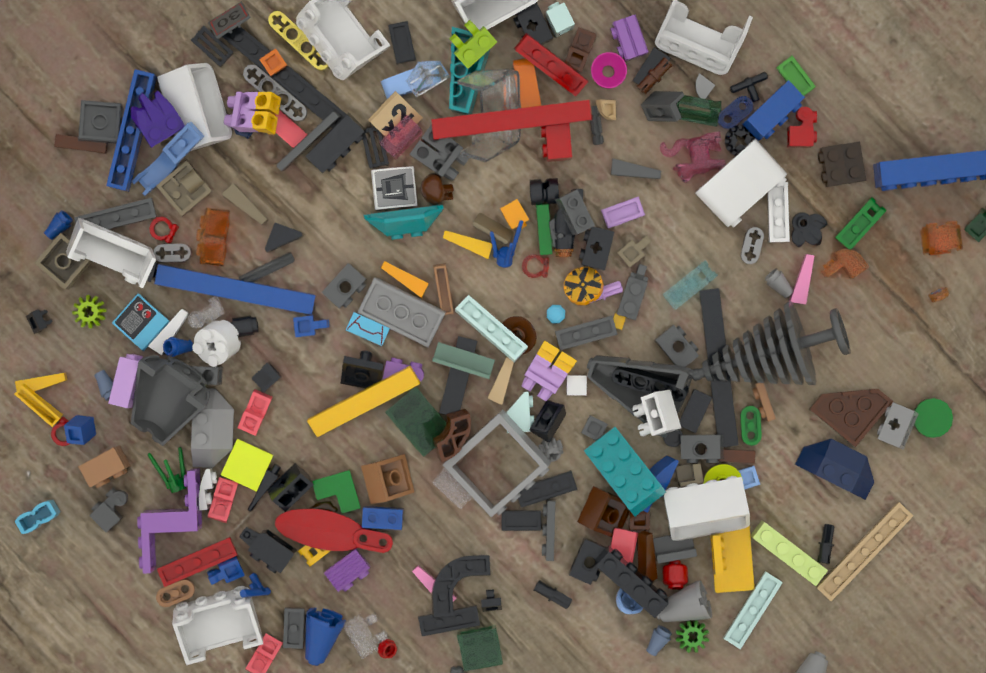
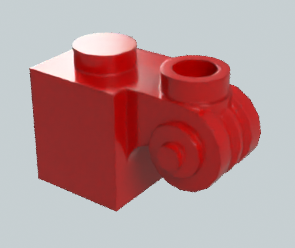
M801 107L796 112V118L801 122V125L787 127V147L811 148L817 142V131H814L813 123H817V111H812L809 107Z

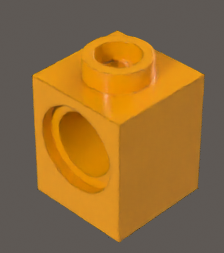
M518 199L500 208L511 230L515 228L517 230L520 220L523 221L522 228L527 226L526 222L529 221V218Z

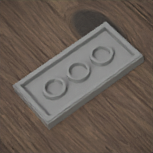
M374 277L357 313L429 348L446 311Z

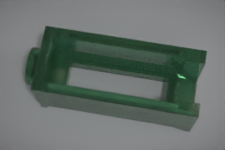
M684 95L676 103L681 115L679 120L717 127L719 112L721 113V101ZM679 104L709 109L710 113L679 107Z

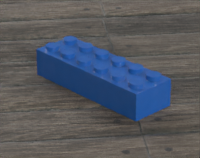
M986 150L878 162L873 164L875 188H881V191L897 189V186L900 185L901 189L917 187L918 183H921V187L936 185L937 181L944 185L957 182V179H960V183L977 180L976 177H980V180H986Z

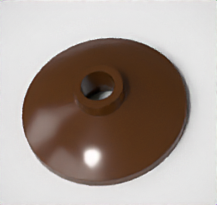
M512 316L502 323L528 346L523 354L530 352L534 348L537 339L536 331L527 319L520 316Z

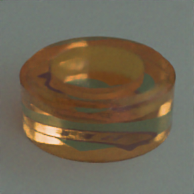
M943 287L931 292L928 296L931 302H937L948 297L949 291L947 287Z

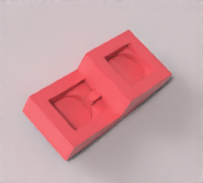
M255 389L242 415L238 429L256 436L273 397Z
M219 477L208 518L227 523L238 487L237 482Z
M266 633L263 637V644L258 646L245 670L250 673H266L283 643Z

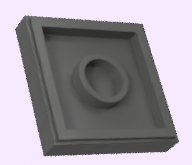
M81 100L78 140L116 144L120 131L121 103Z

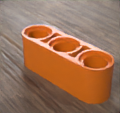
M526 58L513 60L521 108L541 106L534 65Z

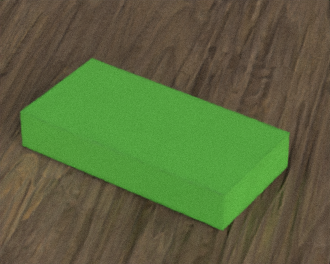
M790 56L776 67L786 82L789 80L803 96L816 87L793 56Z

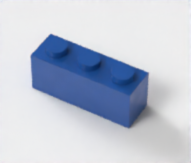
M788 80L743 125L758 141L763 137L768 139L775 132L773 128L777 124L781 126L789 119L786 115L790 111L795 113L802 106L800 102L805 97Z

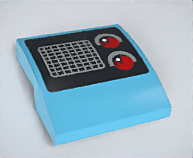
M138 293L112 324L141 350L145 351L170 321Z

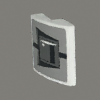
M413 166L371 170L375 210L417 206Z

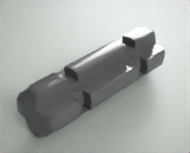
M591 106L592 120H590L591 132L594 136L592 137L593 144L601 145L604 143L603 135L601 136L603 132L601 117H599L600 112L597 106Z

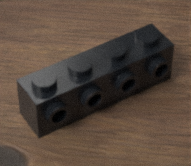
M608 546L595 559L596 567L656 618L669 604L668 595L661 588L657 589L648 576H643L639 573L638 568L632 562L628 563L623 558L624 556L617 549L613 550Z

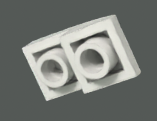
M207 468L202 477L199 490V510H207L210 508L209 504H212L211 492L207 493V489H213L215 487L214 484L217 483L216 472L212 471V468Z

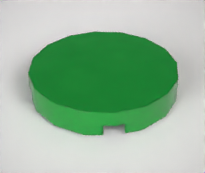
M925 399L914 409V411L919 413L914 426L919 433L926 437H940L947 433L952 426V410L947 403L940 399Z

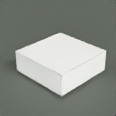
M567 375L566 395L587 396V376Z

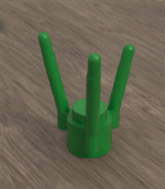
M181 447L178 448L181 477L179 473L173 475L169 463L165 459L163 462L169 474L167 479L152 454L148 453L149 459L165 482L167 489L170 488L171 493L186 488L184 486L185 467Z

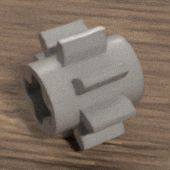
M554 437L550 443L542 440L541 444L538 445L539 449L551 462L558 460L561 454L564 453L561 440L556 441Z

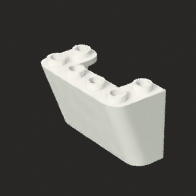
M311 0L297 15L296 24L306 35L310 44L318 51L322 60L330 67L336 78L345 80L389 48L390 44L379 29L371 37L367 34L347 7L352 0ZM376 38L380 40L382 46L378 45Z
M238 586L234 590L220 591L212 596H201L194 601H184L176 605L173 610L172 625L186 665L206 660V651L239 641H243L244 649L263 644V636L252 597L242 598L240 596V591L249 589L248 587Z

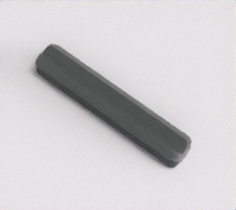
M289 252L241 275L239 280L254 282L293 263L295 259L292 253Z

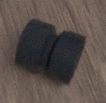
M549 178L545 182H542L541 179L530 180L531 205H542L543 202L557 204L555 199L559 198L558 178Z

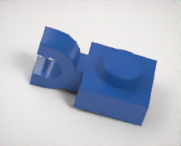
M314 315L293 318L295 337L316 335L315 329L330 327L329 320L314 321Z
M237 556L219 563V570L213 569L207 572L211 585L222 579L229 583L245 576Z

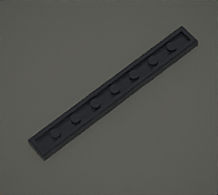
M237 26L232 30V33L228 32L221 36L269 75L259 59L271 51L246 30ZM286 66L271 77L322 120L333 111H337L342 117L331 128L346 115L345 112L289 66Z
M719 288L699 290L706 353L711 365H713L712 356L716 352H719L722 360L725 361L722 349L726 346ZM726 371L727 382H721L717 374H714L715 380L710 381L716 434H723L724 447L738 446L739 444L731 379Z

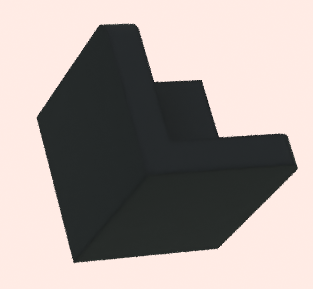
M267 362L252 377V380L265 393L282 376L270 362Z

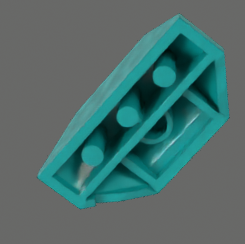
M443 205L366 214L364 219L387 237L391 236V240L403 239L405 234H411V237L423 236V232L428 231L444 210Z

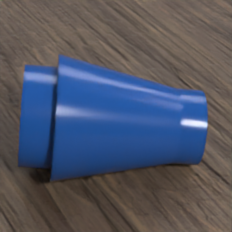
M61 210L54 215L44 234L53 240L60 233L71 227L73 219Z
M170 337L164 341L163 350L166 355L174 357L191 352L193 350V342L191 340Z

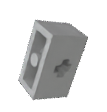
M893 402L892 406H889L886 410L884 424H881L878 429V439L904 450L919 413ZM894 422L900 424L898 429L893 427Z

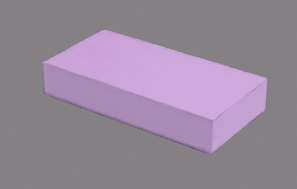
M639 197L601 210L607 229L645 215Z

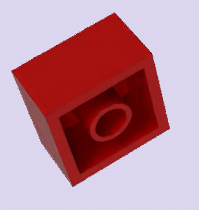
M570 123L540 127L541 138H545L546 143L542 146L543 158L547 157V162L571 160Z

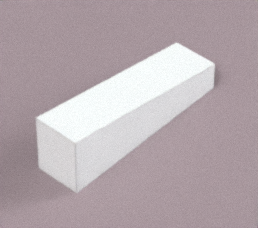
M181 309L148 347L163 355L165 353L163 350L164 341L176 336L190 313Z

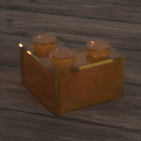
M206 208L204 216L201 215V229L197 230L196 241H200V244H197L196 255L200 256V264L224 266L227 253V235L230 226L229 210Z

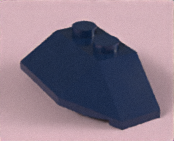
M833 439L804 446L794 464L866 500L874 484L867 456Z

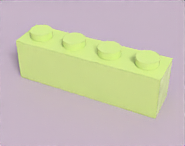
M762 520L750 535L815 586H817L828 571Z

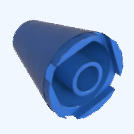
M310 608L306 613L305 658L309 664L318 666L325 662L346 620H342L343 616L335 611L323 608L322 612L316 611L317 608Z

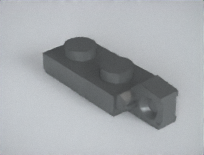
M639 264L636 273L631 272L617 315L636 320L648 284V277L644 276L647 266Z

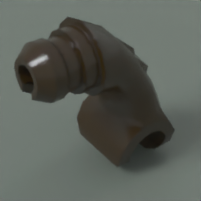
M331 501L318 502L309 508L335 513L338 511Z

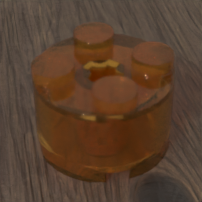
M948 221L941 226H938L937 223H930L920 230L923 255L928 253L929 255L951 253V249L955 248L957 251L963 250L961 229L957 221Z

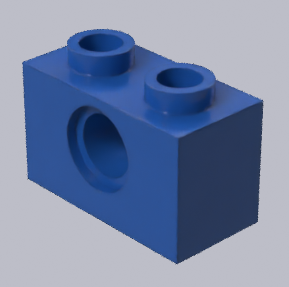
M364 506L362 528L402 530L404 508Z

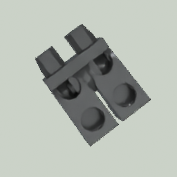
M431 124L421 139L435 148L436 151L419 140L409 155L439 176H444L453 181L459 172L451 167L452 163L456 160L464 166L470 157L463 151V147L451 138L434 140Z

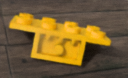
M750 525L740 530L711 534L715 592L754 590Z

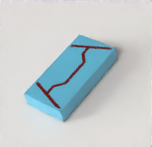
M353 312L346 331L380 346L383 345L390 330L389 327Z

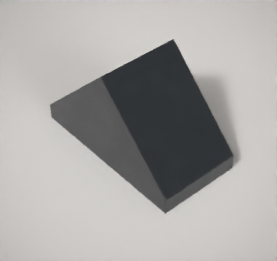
M275 222L265 250L269 253L304 237V235L300 231Z

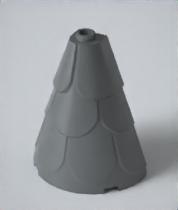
M596 355L594 358L591 357L587 364V369H589L587 377L610 398L618 401L633 416H635L634 412L638 411V409L633 411V406L642 403L641 397L649 394L616 384L612 379V374L616 367L636 368L678 380L676 388L679 389L676 390L677 394L680 395V389L683 390L686 385L689 388L693 377V369L652 361L631 360L626 357ZM636 377V381L639 384H646L644 378ZM656 382V383H655V386H656L657 389H659V390H664V389H665V387H664V385H663L662 383H660V382ZM685 399L680 402L674 401L677 415ZM646 414L642 415L641 417H637L643 423L648 422ZM669 433L661 434L660 436L667 438Z

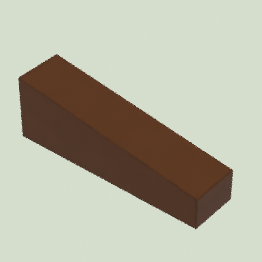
M56 134L54 147L106 154L108 143L79 141L78 137Z
M724 449V458L718 459V461L755 463L756 451Z
M641 531L638 533V572L654 581L658 579L653 533Z

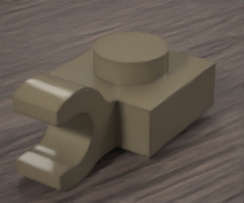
M647 235L637 244L631 240L617 253L631 267L645 255L641 250L652 241Z

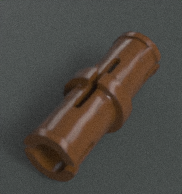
M663 57L653 70L650 69L648 71V75L636 87L640 90L646 85L641 91L646 95L656 82L659 83L662 80L661 77L673 65Z

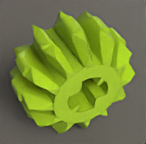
M86 295V301L80 297L78 300L81 305L77 303L73 305L75 308H78V311H73L72 314L79 315L75 322L82 320L81 327H85L88 323L89 329L93 328V322L96 326H100L98 318L101 320L106 319L105 316L101 315V312L105 313L107 309L100 308L104 305V302L97 303V296H94L92 301L90 295ZM91 306V311L94 313L88 317V313L85 310Z

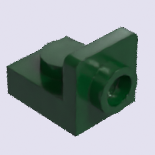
M981 208L979 213L964 227V230L977 242H980L986 236V210L984 208Z

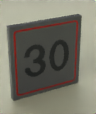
M241 1L208 22L218 39L228 32L232 33V30L237 26L241 28L240 24L251 17Z

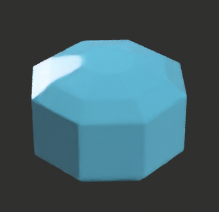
M551 305L547 309V319L551 323H560L565 319V310L561 305Z

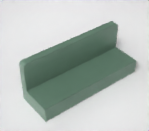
M440 342L437 344L432 360L433 362L490 379L495 362L494 359Z

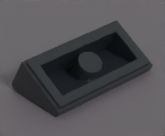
M547 400L530 427V432L550 443L566 416L565 406Z

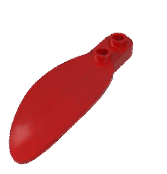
M295 509L280 514L275 520V527L285 537L317 549L349 551L361 548L386 553L393 545L392 537L388 533L362 528L359 523L351 518L332 511ZM363 534L367 536V540L364 542L360 540V536ZM385 539L387 544L382 546L379 544V540Z

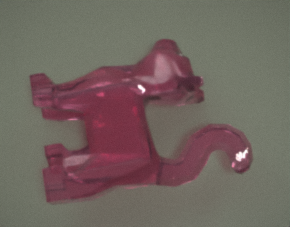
M720 132L707 133L701 137L676 140L672 149H668L665 142L660 144V151L666 157H673L678 154L682 146L687 147L691 163L676 164L673 168L684 183L689 182L694 175L705 174L716 168L720 171L726 166L725 160L710 159L709 150H714L715 152L722 151L719 144L722 141Z

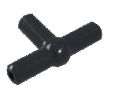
M762 72L753 77H747L744 81L730 86V91L734 94L747 88L752 102H756L760 98L754 85L768 79V75L766 72Z

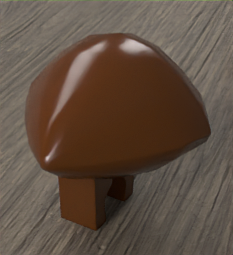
M431 173L424 178L420 187L421 194L430 205L436 206L443 200H453V184H442L441 176L436 173Z

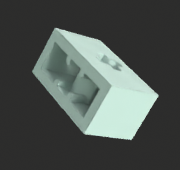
M556 2L548 7L545 17L555 38L574 29L575 23L565 3L559 4V2Z

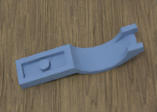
M192 122L187 123L162 149L163 151L160 156L132 180L133 184L139 181L146 189L142 193L146 196L176 169L179 162L205 136Z

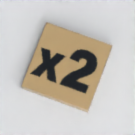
M395 91L368 121L396 147L423 117Z

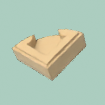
M596 100L600 114L607 120H616V100Z

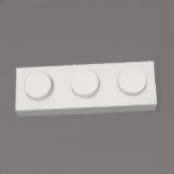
M784 182L779 188L775 185L767 192L769 242H790L788 182Z

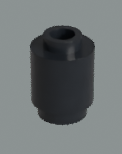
M251 315L232 318V322H230L237 329L238 337L250 336L259 332L257 317H252Z

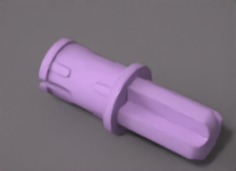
M620 281L605 285L601 296L596 301L606 300V297L623 292Z

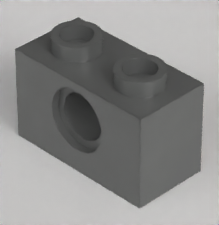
M578 189L555 199L572 235H578L595 226Z
M348 263L322 293L339 309L342 306L346 308L353 301L351 296L355 292L360 293L367 284L364 282L367 279ZM345 281L351 284V290L348 293H343L340 289L341 284Z
M671 325L654 340L674 365L686 367L699 356L697 354L699 349L692 341L688 343L684 338L686 333L680 326L675 327V325ZM676 341L683 343V349L680 352H675L673 349V344Z
M723 434L681 435V459H687V463H699V459H706V463H718V459L724 458ZM700 443L705 444L707 447L705 454H701L698 451Z

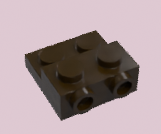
M860 141L820 148L818 161L819 164L823 165L824 172H821V180L823 184H826V187L866 181Z

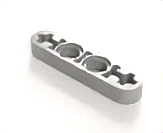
M248 65L243 71L244 78L259 92H264L262 89L263 83L270 81L273 83V90L271 92L278 96L281 94L288 96V103L280 105V109L292 120L300 122L307 117L305 106L258 66ZM256 69V75L260 78L262 75L265 76L258 86L255 85L258 81L254 77L248 78L249 70L254 71ZM292 101L296 102L293 104L296 109L302 108V117H294L295 112L292 109H289L288 112L285 110L291 105Z

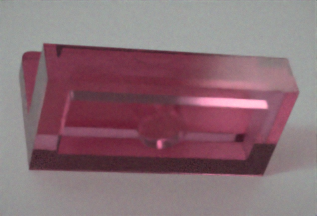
M406 115L379 144L396 160L423 131Z

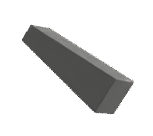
M612 158L611 175L661 179L660 170Z

